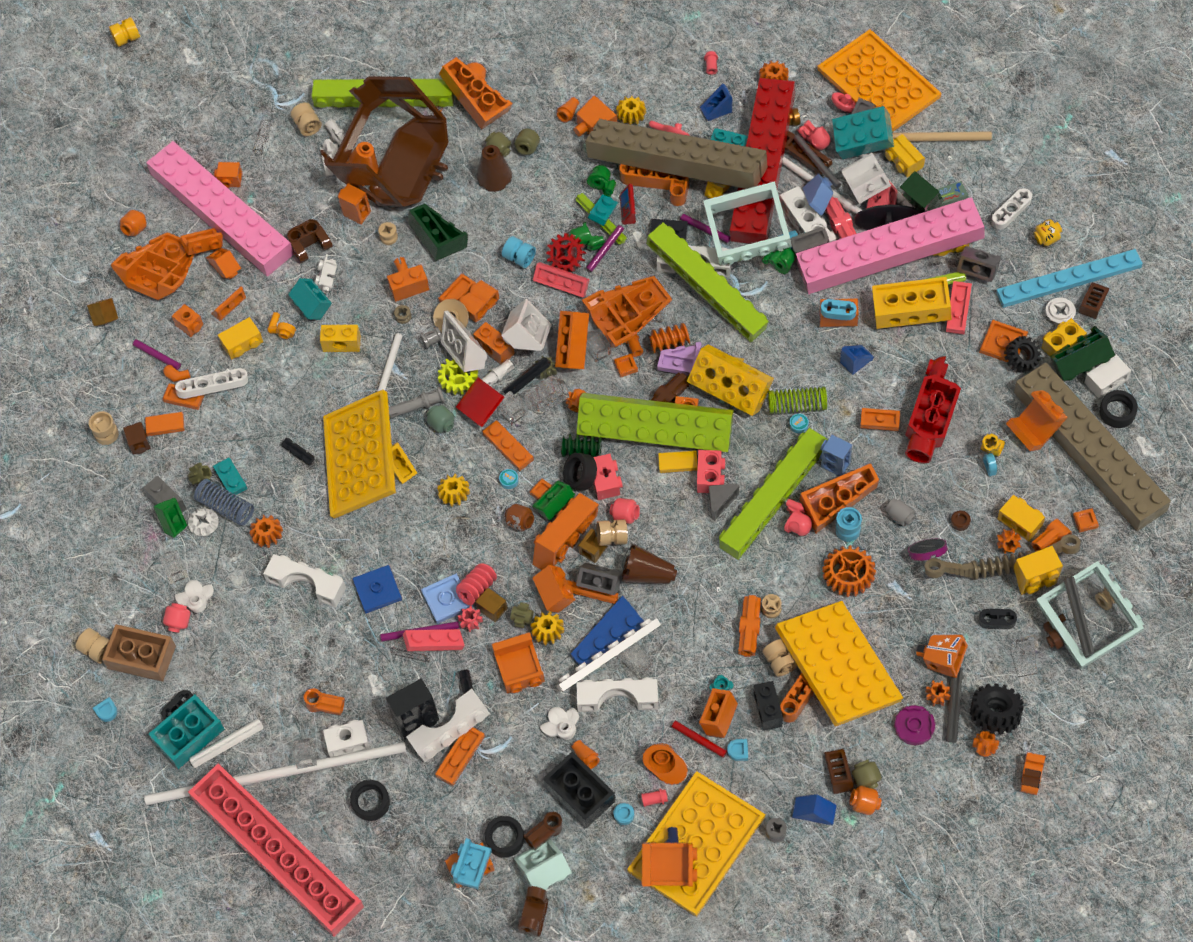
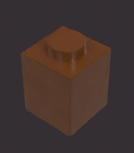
M141 422L123 427L133 455L142 454L146 450L151 449Z

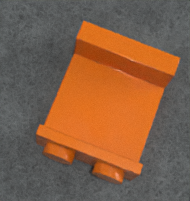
M1044 390L1033 391L1031 395L1034 399L1019 417L1010 418L1006 423L1029 451L1040 450L1068 418L1063 413V409L1056 405L1051 399L1050 394Z

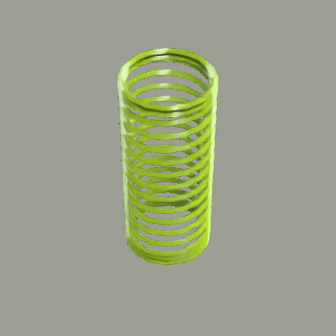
M822 386L821 388L818 387V389L810 387L809 391L806 387L805 392L803 388L801 390L797 388L796 391L793 388L792 392L788 389V393L786 389L784 391L780 389L779 393L776 390L775 394L773 390H769V412L774 414L775 407V414H777L776 397H778L779 413L781 414L782 395L783 412L785 413L786 394L789 413V392L792 412H794L793 395H795L796 412H798V393L801 412L803 411L802 392L806 412V391L809 411H811V393L813 411H815V391L817 409L819 411V390L822 410H827L826 387Z

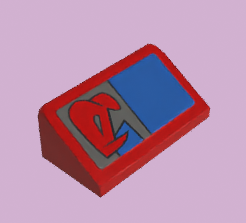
M628 184L619 196L623 225L635 224L636 222L633 185Z

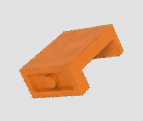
M530 632L492 644L507 694L518 693L524 688L537 687L545 682Z
M643 842L642 886L693 887V882H697V869H693V860H697V848H693V843Z

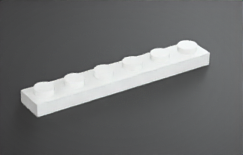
M650 618L640 624L641 629L636 632L632 629L623 635L625 637L623 641L619 643L616 640L607 646L609 648L607 652L603 654L600 651L592 656L593 661L588 665L584 662L575 668L577 672L570 676L567 673L558 679L560 683L556 687L559 692H563L659 627L661 624L656 618L652 621Z

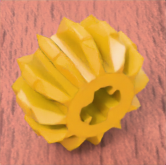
M632 95L630 98L624 97L623 100H619L616 107L618 119L622 120L624 124L628 122L630 125L632 123L638 125L639 121H643L646 114L644 101H640L639 97L634 99Z
M447 474V480L441 479V485L437 487L438 497L442 499L444 504L450 503L451 507H453L454 503L460 506L461 500L467 501V495L470 494L469 483L465 481L463 476L458 478L454 474L450 478Z
M541 611V617L535 616L534 623H531V629H533L531 631L532 636L536 637L538 643L543 640L545 646L548 641H551L554 645L555 639L560 640L561 634L564 633V627H562L564 622L562 619H559L558 614L552 616V612L549 611L547 615H544Z

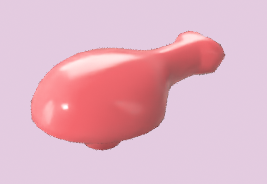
M839 92L832 94V102L838 109L852 113L856 103L849 94Z
M652 120L649 122V126L656 130L689 135L681 130L682 124L675 123V127Z

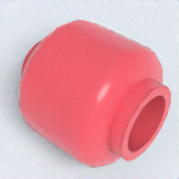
M617 498L614 504L610 506V515H612L613 520L625 519L626 524H632L638 519L640 514V507L633 499Z
M172 603L171 606L165 608L163 624L168 626V631L179 633L180 629L188 627L191 612L187 609L186 605Z

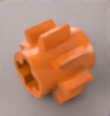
M574 389L573 393L568 392L566 404H569L568 408L574 412L579 411V399L582 393H586L584 390Z
M1003 529L1001 535H997L999 540L997 546L998 548L1003 547L1005 554L1007 552L1015 553L1017 547H1021L1019 542L1021 540L1020 534L1015 535L1014 529H1011V531Z
M932 681L931 687H926L925 692L929 693L926 696V700H930L933 706L936 704L944 706V699H950V695L947 694L950 687H945L943 681L940 683Z
M982 731L980 734H976L972 747L977 748L976 752L979 755L988 757L991 754H995L999 741L995 740V735L990 734V731Z

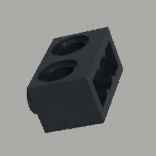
M769 681L753 685V695L762 730L782 727L783 716L774 682Z

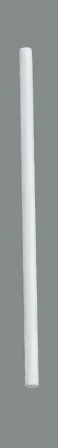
M405 742L233 778L243 786L406 752ZM195 785L144 795L145 804L151 805L190 797L188 791Z

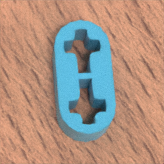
M826 299L821 304V314L825 318L852 320L856 316L857 308L853 302ZM828 306L831 307V311H827Z

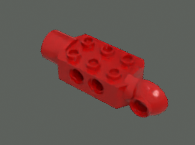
M941 356L934 360L930 359L925 373L927 376L923 379L905 436L909 438L905 455L917 463L925 464L931 462L935 448L942 447L961 388L956 383L944 379L949 365L944 363L946 356Z

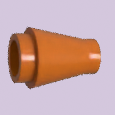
M571 97L570 100L557 109V117L560 121L568 122L572 120L579 105L578 99Z
M581 740L576 741L572 745L576 756L590 769L598 765L600 761L598 753L585 745Z

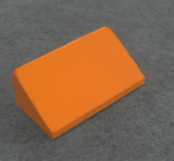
M239 287L211 314L219 321L226 317L246 298L243 287Z

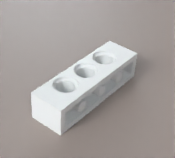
M799 186L780 194L782 210L799 235L822 227L826 229L829 243L836 241L835 234L829 231L824 218H820L818 213L808 204L804 191Z

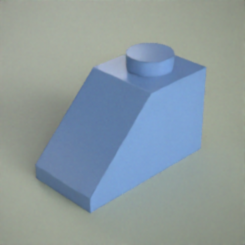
M817 174L802 189L808 204L821 216L833 195V190L831 188V181L827 177L823 178Z

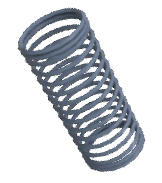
M209 479L202 480L195 489L194 499L240 526L245 525L253 515V504L246 502V500L239 498V496L232 494V492L225 490V488L218 486L214 482L211 483ZM208 482V485L204 489L202 496L199 498L202 488ZM251 506V510L248 517L242 523H240V521L248 513L249 507Z

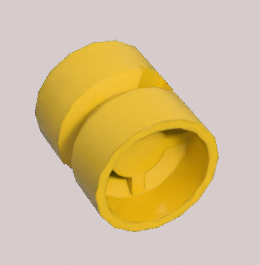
M131 17L122 20V24L115 23L109 26V30L118 47L127 44L128 40L134 41L140 38L139 31Z

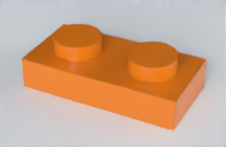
M862 408L860 428L899 431L900 411Z

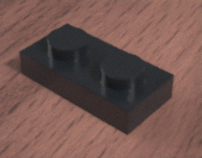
M652 219L650 233L664 222L667 226L674 229L678 237L686 240L688 221Z

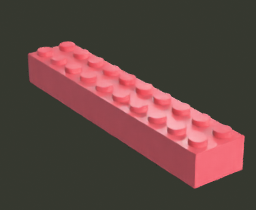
M219 763L188 791L192 800L333 937L364 908L362 901Z

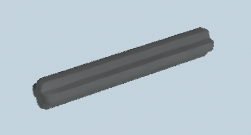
M1069 577L1064 579V584L1083 655L1089 656L1094 654L1091 637L1075 578Z
M960 667L957 678L951 677L946 741L950 743H956L958 738L963 676L962 667Z

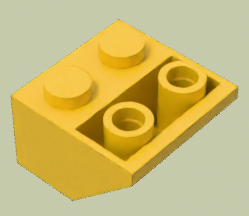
M1053 546L1016 559L1014 570L1021 595L1026 593L1033 594L1041 587H1051L1057 583L1063 565Z

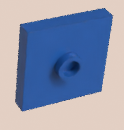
M389 565L352 578L365 614L402 601Z

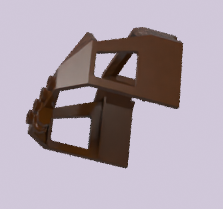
M369 76L363 80V85L349 90L361 104L334 159L324 150H320L321 155L324 157L325 166L346 185L350 184L366 192L367 198L376 205L405 207L419 203L431 179L436 181L443 180V175L435 171L445 172L448 169V165L440 162L449 143L446 117L410 77ZM403 99L421 100L434 115L421 114ZM386 100H391L414 116V118L397 129L378 168L377 174L367 164L346 163L371 111ZM363 186H370V191Z

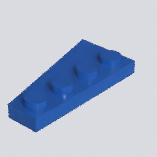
M622 596L571 653L572 659L578 666L584 662L588 665L593 661L592 656L600 651L603 654L609 650L607 646L616 640L619 643L625 639L623 635L632 629L635 632L641 629L640 624L644 620L626 598Z

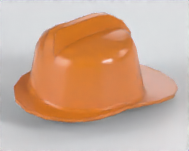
M665 743L653 744L643 753L642 760L644 765L661 781L674 785L681 783L686 778L687 765L670 745Z

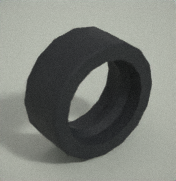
M1110 391L1102 399L1099 413L1101 419L1107 425L1114 428H1124L1134 421L1138 404L1132 394L1126 391ZM1119 401L1129 407L1130 413L1124 417H1117L1108 411L1107 406L1110 402Z
M573 453L565 461L563 480L565 484L570 485L571 489H589L596 479V462L588 454ZM582 463V475L578 481L577 472L579 465Z
M372 779L364 780L352 789L350 804L354 813L360 819L375 821L387 813L390 806V796L385 786L379 781ZM367 790H377L382 796L381 805L373 811H364L358 804L359 796Z
M499 816L488 823L485 829V841L487 847L491 848L493 855L500 858H509L516 855L522 849L524 831L521 824L515 818ZM501 826H510L516 831L517 839L512 846L500 848L493 842L494 831Z

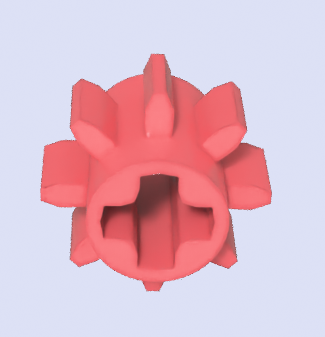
M472 606L467 609L462 608V615L458 616L461 628L466 627L469 632L475 628L479 629L478 624L483 622L480 610L477 609L475 611Z

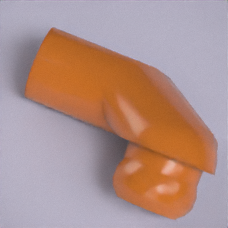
M172 365L164 367V375L173 382L191 378L188 369L178 371Z

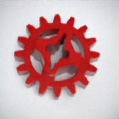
M564 233V237L558 234V239L552 238L553 244L547 245L550 248V251L546 252L547 255H550L547 261L553 262L551 265L567 272L570 269L572 272H575V266L580 268L579 262H585V259L582 258V255L586 254L585 251H582L585 245L579 244L581 239H575L573 234L570 237L568 233ZM570 241L567 245L562 244V242ZM565 250H568V256H565ZM566 261L570 262V264L568 265H561L562 263L564 264Z

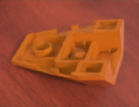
M166 232L150 240L149 244L143 247L140 245L135 247V251L129 254L127 252L121 254L111 263V267L128 288L159 300L174 293L184 283L195 254L188 255L180 241V237Z
M651 276L633 281L632 285L624 287L618 285L615 286L614 290L606 292L604 290L597 291L584 298L582 302L599 332L610 347L615 348L632 339L672 301V298L656 277Z

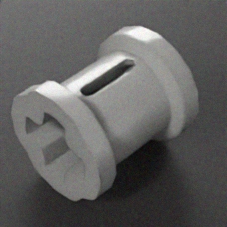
M437 326L430 332L420 334L426 349L432 344L441 342V332Z

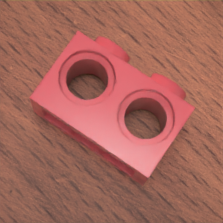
M698 450L697 493H709V486L724 485L725 475H721V469H725V458H722V451ZM709 462H715L716 464H714V465H709L708 463H709ZM708 479H714L715 481H713V482H708L707 480H708Z

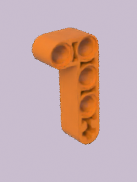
M620 165V180L623 184L670 190L671 204L674 206L685 204L689 188V177Z

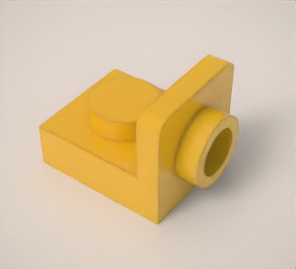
M708 181L704 196L709 199L722 196L731 186Z

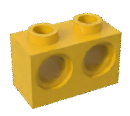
M1070 318L1066 322H1061L1056 330L1052 333L1048 332L1043 337L1041 349L1051 356L1067 344L1071 347L1078 342L1077 338L1080 335L1085 337L1087 332Z

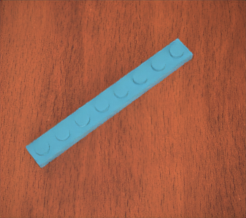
M1136 249L998 288L996 294L1004 308L1142 268L1143 263Z

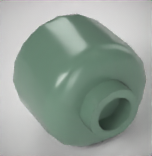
M435 405L427 412V423L437 433L449 432L453 428L455 416L445 406Z

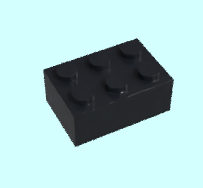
M422 678L386 697L392 719L404 740L420 726L424 725L431 728L439 721L434 699Z
M573 752L567 755L542 779L544 788L586 829L616 801L615 792Z

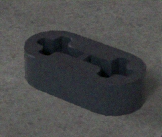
M984 609L980 612L978 618L979 625L985 629H1012L1017 621L1016 613L1010 609ZM986 615L991 619L990 622H986V619H984ZM1005 616H1009V619H1011L1010 623L1006 622Z
M188 690L178 692L163 708L161 713L163 719L165 720L168 717L169 712L173 713L185 703V701L182 702L181 700L183 697L190 699L193 694Z

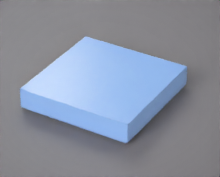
M457 573L421 589L437 624L461 614L462 608L467 609L470 607V605L463 603L457 596L456 586L461 583Z

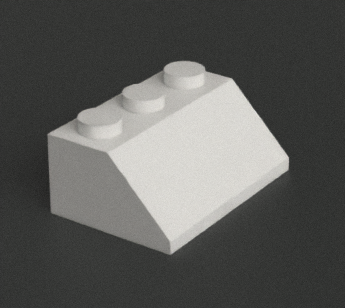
M526 298L510 311L501 336L514 349L541 351L544 348L552 324Z
M444 311L441 344L463 372L484 369L485 361L487 360L486 351L483 350L470 331L449 311Z

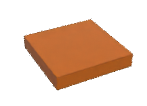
M992 320L979 353L1008 363L1009 360L1004 358L1007 356L1004 354L1005 347L1019 336H1026L1027 338L1028 332Z

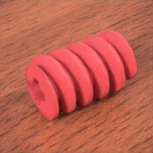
M484 563L476 565L461 583L456 586V593L459 599L466 605H473L483 592L493 584V581H496L497 575L495 571Z

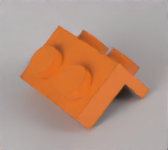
M215 228L182 235L180 236V241L187 254L192 255L222 248L223 235L221 232L217 233Z

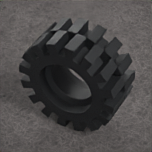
M1019 336L1005 347L1004 354L1007 356L1004 358L1009 360L1007 365H1012V370L1017 368L1016 372L1022 371V373H1025L1039 364L1041 360L1039 356L1042 355L1041 351H1038L1040 346H1035L1037 342L1035 340L1031 342V337L1026 339V336ZM1018 348L1026 352L1027 360H1023L1019 356Z

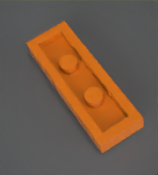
M497 420L482 431L483 435L519 472L534 461V457Z
M472 727L466 734L461 735L435 773V776L454 786L485 738V734Z

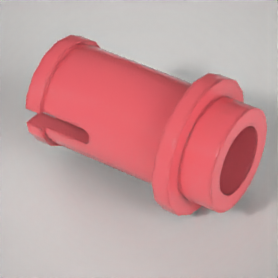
M708 51L704 56L706 72L709 75H713L718 71V55L714 51Z
M659 788V791L641 794L644 807L658 803L663 805L664 802H668L666 789L662 790Z

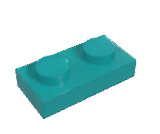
M602 194L588 218L604 226L616 209L618 202Z
M230 457L213 465L226 490L237 495L248 489Z

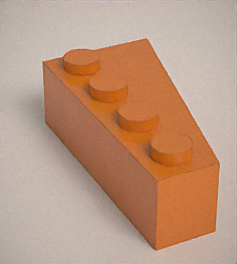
M457 57L442 66L439 73L440 77L481 130L509 112L513 103L504 99L496 89L493 90L483 78L480 79L476 76L474 71Z
M870 463L802 492L799 502L803 505L805 514L811 518L815 534L833 522L841 509L854 506L875 490L878 486L879 478Z
M581 493L575 498H571L567 507L559 511L556 519L548 523L545 531L536 536L532 565L543 570L548 565L555 566L557 562L562 563L566 558L565 554L568 548L571 547L573 549L580 536L579 533L583 535L597 517L599 504Z

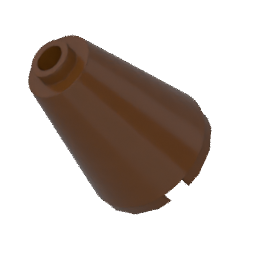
M488 145L483 148L476 175L479 186L486 188L489 192L501 191L512 181V171L499 148L495 145Z
M636 544L630 545V555L626 557L621 581L670 584L671 581H675L677 570L674 569L675 565Z

